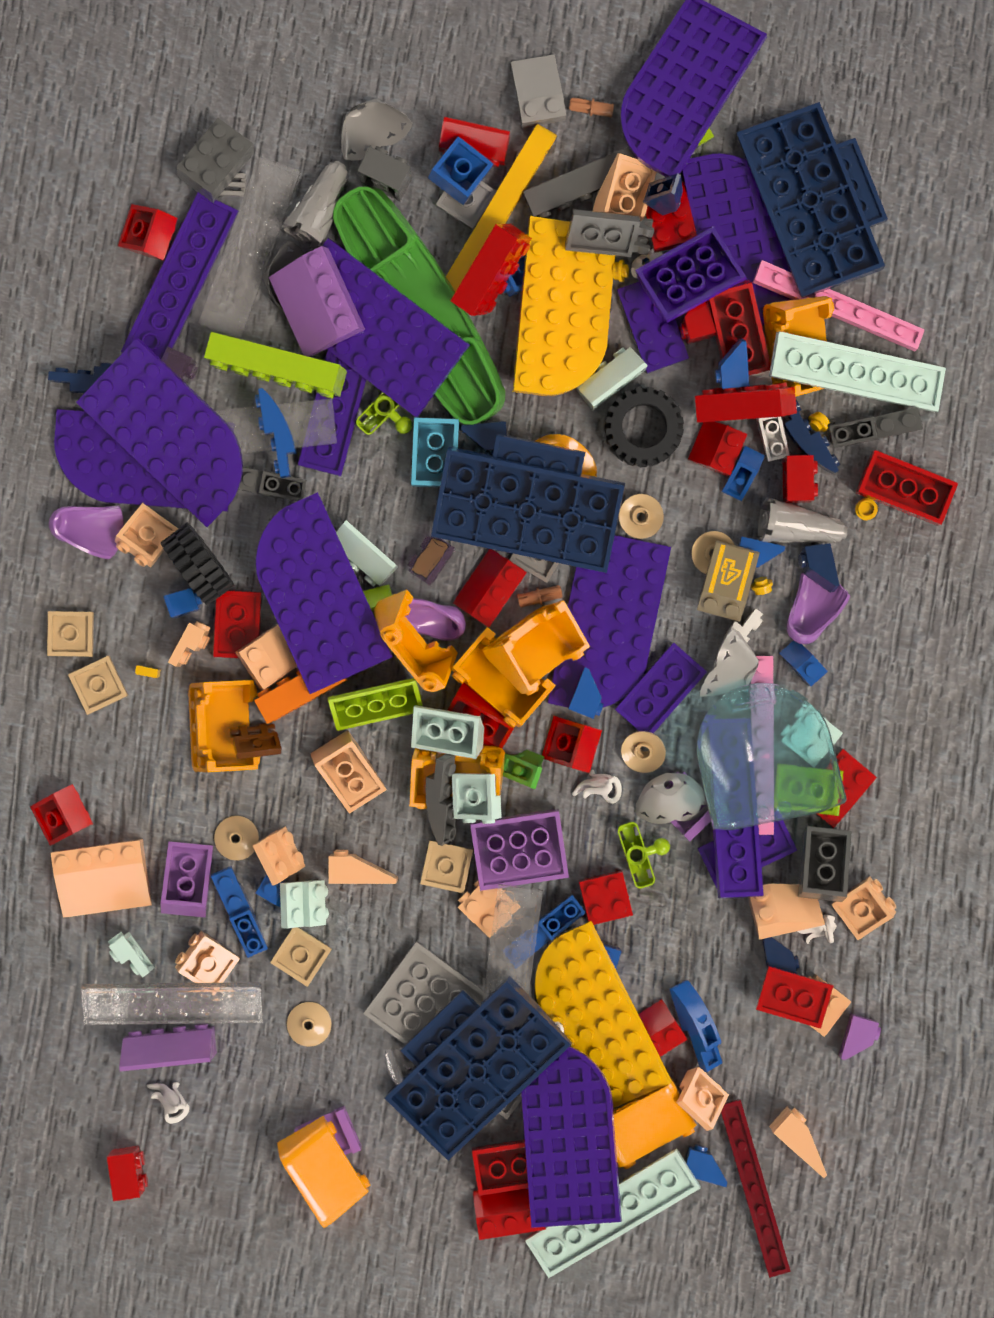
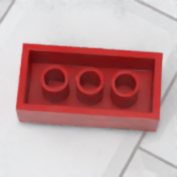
M495 224L453 295L451 302L471 316L491 313L496 306V298L505 291L508 285L506 281L509 276L517 271L519 259L530 249L529 243L532 238L512 224Z
M749 280L742 281L709 299L708 303L716 329L715 337L720 358L722 359L738 339H744L747 343L749 376L770 371L771 363L752 282Z
M787 383L761 384L725 389L711 388L702 390L701 395L695 396L697 423L783 417L797 413L795 386L787 387Z
M874 450L871 452L855 493L940 526L944 521L958 483Z
M525 1139L472 1147L479 1196L528 1188Z

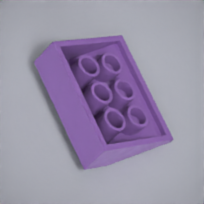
M320 246L302 255L269 277L304 356L311 357L365 330L329 248Z
M559 809L505 816L495 819V823L483 824L482 820L470 823L480 891L569 878Z
M205 1023L195 1025V1029L177 1026L173 1027V1031L164 1032V1028L150 1030L151 1033L142 1034V1031L128 1032L129 1036H125L122 1041L119 1069L120 1071L211 1062L217 1054L214 1027H208V1024Z

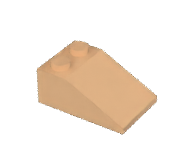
M618 153L596 196L593 212L639 216L640 221H642L648 206L643 203L648 185L655 180L657 172L643 165L638 159Z
M278 624L235 652L261 690L266 689L297 667Z
M348 730L310 753L315 767L349 814L387 790Z
M335 850L334 854L329 856V884H396L398 881L397 875L355 854H348V850Z
M799 884L763 885L764 896L748 897L759 940L825 925L818 899L798 897Z
M786 1107L769 1127L780 1140L825 1178L827 1174L810 1131L805 1124L806 1119L796 1108L791 1110Z

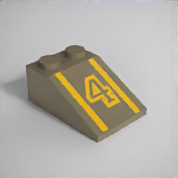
M716 540L699 595L697 610L740 622L760 552Z

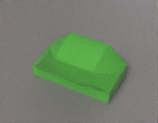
M527 749L516 755L505 753L503 776L536 789L542 771L544 756Z

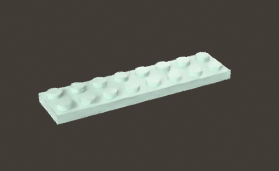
M779 331L776 332L769 377L938 412L946 368Z
M676 1148L619 1182L622 1222L546 1227V1230L537 1231L527 1237L525 1242L548 1278L699 1190L701 1186Z

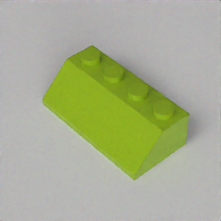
M414 678L327 697L337 731L413 714L415 705L423 706L418 682Z

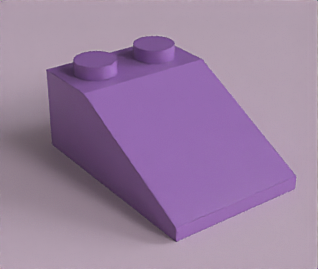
M168 842L161 897V913L206 918L213 846Z

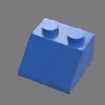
M458 136L433 167L428 179L460 204L464 205L494 163Z

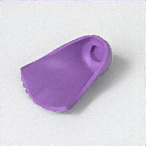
M66 506L58 508L52 513L49 518V529L52 535L60 541L93 556L110 559L118 551L115 538L124 526V518L119 506Z
M801 573L798 592L787 621L789 637L799 644H810L817 640L824 629L838 617L850 598L848 591L840 585L835 592L830 593L804 575V573Z
M413 598L411 604L408 605L411 610L409 615L405 617L420 634L450 641L458 639L465 631V618L457 607L439 605Z

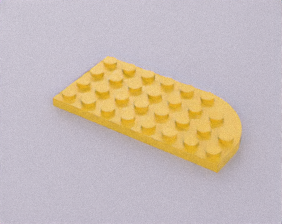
M529 217L527 235L532 239L529 243L530 249L525 254L512 392L539 396H556L567 393L588 380L604 358L608 340L615 255L565 250V241L570 225L569 221Z
M592 921L557 937L544 951L537 967L535 978L537 1002L553 1022H560L563 1025L564 1034L572 1042L570 1047L588 1056L603 1072L611 1089L613 1108L669 1085L672 1080Z

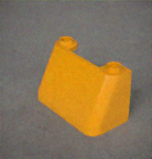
M820 296L773 302L764 306L765 336L770 363L772 361L776 332L780 331L827 342L825 319L830 318L834 311L832 298ZM771 377L772 384L787 383V387L795 386L796 396L825 389Z
M407 589L378 601L374 609V616L384 642L424 690L435 692L446 688L458 654L452 645L448 646L447 649L438 646L439 643L437 641L427 644L405 617L410 613L411 608L408 605L413 600V596Z
M563 600L536 609L484 647L482 651L486 658L521 694L531 695L539 690L538 685H540L542 677L565 660L572 659L575 661L584 655L583 651L589 648L590 645Z
M487 627L452 667L454 672L452 676L459 683H466L505 717L503 720L512 728L515 726L521 727L556 685L548 678L546 680L541 678L538 691L531 695L521 694L486 658L482 651L484 647L496 639L494 637L496 634Z
M254 680L200 682L189 685L191 762L195 772L258 769L260 757L237 759L233 738L230 736V729L238 728L240 725L249 727L248 703H251L257 696Z
M483 745V749L476 759L455 755V773L495 774L496 795H501L505 751L500 747ZM415 748L411 764L409 806L427 809L426 777L435 773L436 759L445 755V753Z
M673 1080L669 1085L645 1094L613 1111L617 1165L619 1168L624 1167V1169H628L636 1164L635 1160L681 1135L687 1137L695 1132L694 1128L697 1126L695 1120L676 1103L680 1092Z
M324 1116L277 1142L279 1157L284 1168L323 1228L332 1224L369 1192L368 1187L371 1186L365 1174L360 1175L359 1172L356 1173L336 1141L334 1134L337 1133L334 1124L332 1121L327 1122Z

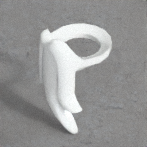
M592 769L589 773L592 778L583 780L572 793L573 796H576L584 790V799L590 794L602 795L608 803L613 804L620 799L622 788L617 777L608 774H595ZM612 783H614L615 794L612 798H609L608 794L613 788Z
M823 915L825 925L797 932L801 934L808 933L805 937L807 944H809L812 938L825 936L828 943L831 944L834 942L833 932L836 929L835 917Z
M179 1082L173 1083V1090L162 1083L146 1085L149 1089L161 1091V1093L154 1092L151 1095V1099H158L164 1107V1119L170 1124L177 1123L188 1114L189 1106L177 1089ZM179 1109H182L177 1116H168V1114L176 1113Z

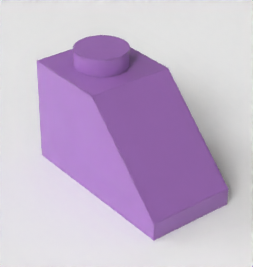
M851 1013L838 1056L846 1060L872 1046L874 1040H878L881 1033V1028L878 1027L879 1023Z

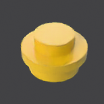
M619 260V262L613 264L614 280H619V282H624L625 278L629 276V265L625 264L624 260Z
M817 411L808 417L810 427L814 431L825 432L828 429L830 422L821 412Z
M869 498L861 499L855 506L856 515L865 521L873 519L878 511L875 501Z
M758 577L751 584V589L756 595H764L772 591L771 586L773 582L771 579H767V577Z

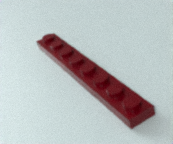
M741 1099L727 1102L723 1106L721 1115L768 1276L771 1278L791 1272Z

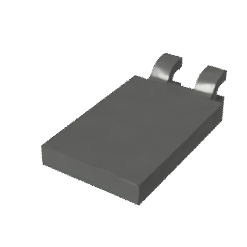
M573 209L565 241V250L631 257L632 252L648 255L650 246L647 245L648 237H653L654 228L652 227L653 219H643L640 221L639 216Z

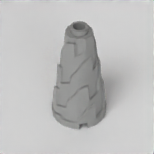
M334 161V163L330 162L325 166L315 183L309 187L301 202L298 201L291 214L284 221L282 228L284 227V231L293 239L304 245L306 241H311L310 247L318 248L325 243V238L333 222V210L347 181L346 176L348 172L345 170L346 166L343 163Z
M767 497L762 504L768 505L767 510H760L758 536L762 537L759 538V541L836 543L841 542L847 536V526H844L840 519L824 516Z

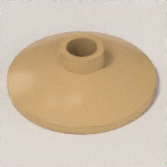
M637 494L629 497L622 504L619 513V522L622 529L631 537L638 539L649 538L656 534L661 528L664 518L663 509L659 502L646 494ZM638 513H643L645 515V519L643 521H639L637 519Z
M706 532L699 536L693 544L691 553L693 563L704 574L707 572L711 559L709 552L714 549L716 540L734 545L730 537L722 532Z
M637 731L626 737L621 747V755L625 764L632 770L640 773H649L657 770L663 764L666 750L662 740L655 734L648 731ZM641 747H647L648 751H643Z
M231 816L218 825L214 841L217 850L224 857L230 860H243L254 853L253 845L259 842V834L256 826L249 819L242 816ZM234 834H237L240 837V841L238 843L232 841V836Z
M304 1002L294 1007L287 1019V1030L296 1043L307 1047L316 1046L328 1037L331 1031V1018L328 1011L320 1004ZM305 1022H312L313 1027L311 1029L305 1028Z

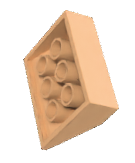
M143 839L60 850L51 853L53 874L63 918L152 905Z

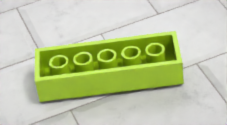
M214 332L210 333L204 358L210 361L209 365L214 366L216 369L227 371L228 368H231V371L246 377L250 373L252 376L257 377L256 379L265 382L273 379L278 385L291 388V384H293L300 391L312 393V390H316V393L333 399L334 395L341 396L347 370L339 364Z

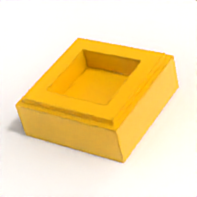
M136 665L135 673L137 675L152 678L160 677V669Z

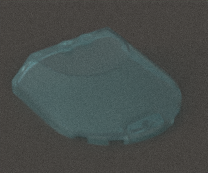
M748 684L723 695L707 712L697 737V759L713 829L735 830L816 814L846 802L847 798L828 725L820 711L816 710L802 694L793 689L790 691L778 687L779 685Z

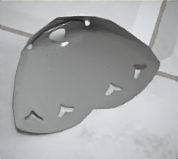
M373 99L352 107L346 114L341 134L343 158L351 161L362 160L367 150L364 151L365 145L372 146L375 149L376 146H389L399 142L410 131L412 127L411 120L404 113L379 99ZM401 123H407L404 125L403 130H401ZM389 132L395 134V136H391L389 139L387 138L389 136ZM352 149L356 154H348V152Z
M733 629L724 640L717 656V666L707 675L700 690V697L743 693L747 689L758 668L759 660L739 631ZM734 636H736V642L731 644L730 642L734 640ZM726 651H728V654L730 656L724 660V657L726 656ZM717 675L718 681L711 682L715 679V676Z
M665 773L655 777L645 785L636 803V815L643 820L655 824H666L674 820L690 821L706 813L711 808V800L705 790L692 777L680 773ZM672 781L673 787L667 789L664 787V783ZM687 811L692 814L683 816Z

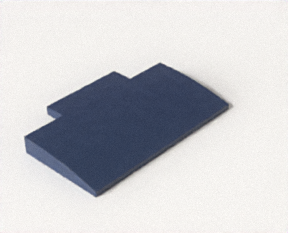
M820 102L736 133L801 298L843 285L884 269V261L870 228L887 222V215L856 138L836 144Z
M496 435L493 456L449 447L446 453L431 537L607 573L625 483L581 474L586 453L584 451L506 435Z
M510 976L480 1005L462 990L401 1049V1052L415 1067L387 1093L384 1099L449 1161L570 1047L572 1042Z

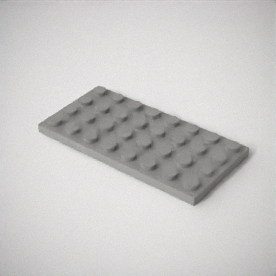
M416 941L363 1014L406 1045L462 990L478 1005L489 994ZM521 1093L499 1112L505 1119L510 1117L521 1102Z

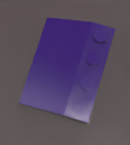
M714 226L635 270L643 290L667 323L747 279Z

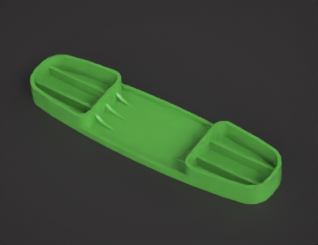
M357 187L346 193L335 205L333 220L347 252L470 344L436 391V397L455 419H459L460 423L474 425L488 420L502 409L505 402V389L470 316L451 302L455 291L415 230L382 190L376 187Z

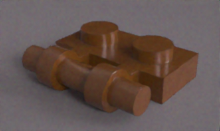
M258 723V726L246 727V725H240L238 728L230 729V736L233 738L237 759L281 754L282 748L278 733L275 732V724L266 725V723Z

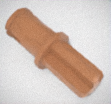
M573 97L570 100L569 110L587 113L590 116L593 114L612 118L614 104L594 101V98L586 100Z
M559 585L540 590L538 587L535 591L517 594L520 608L538 603L543 605L542 602L562 598V590Z

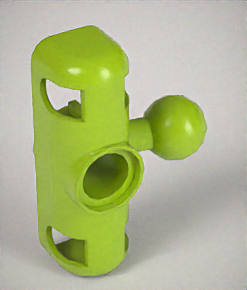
M383 392L356 420V425L366 435H372L388 418L395 422V429L400 434H407L412 429V421L408 417H401L395 411L400 405ZM382 401H387L390 403L391 408L387 412H381L378 409V405ZM366 414L368 417L361 422L360 418ZM377 424L378 426L371 432L370 430Z
M635 822L620 825L617 831L635 886L641 889L653 885L655 877L648 856L655 853L661 856L667 854L670 850L669 841L665 838H658L653 845L645 847L639 827ZM633 827H637L639 835L635 836ZM620 831L623 832L624 840L621 838ZM634 849L642 851V857L638 861H633L630 858V852ZM647 869L651 870L653 877L649 878ZM635 873H636V875H637L638 882L635 881V878H634V875H633V874H635Z

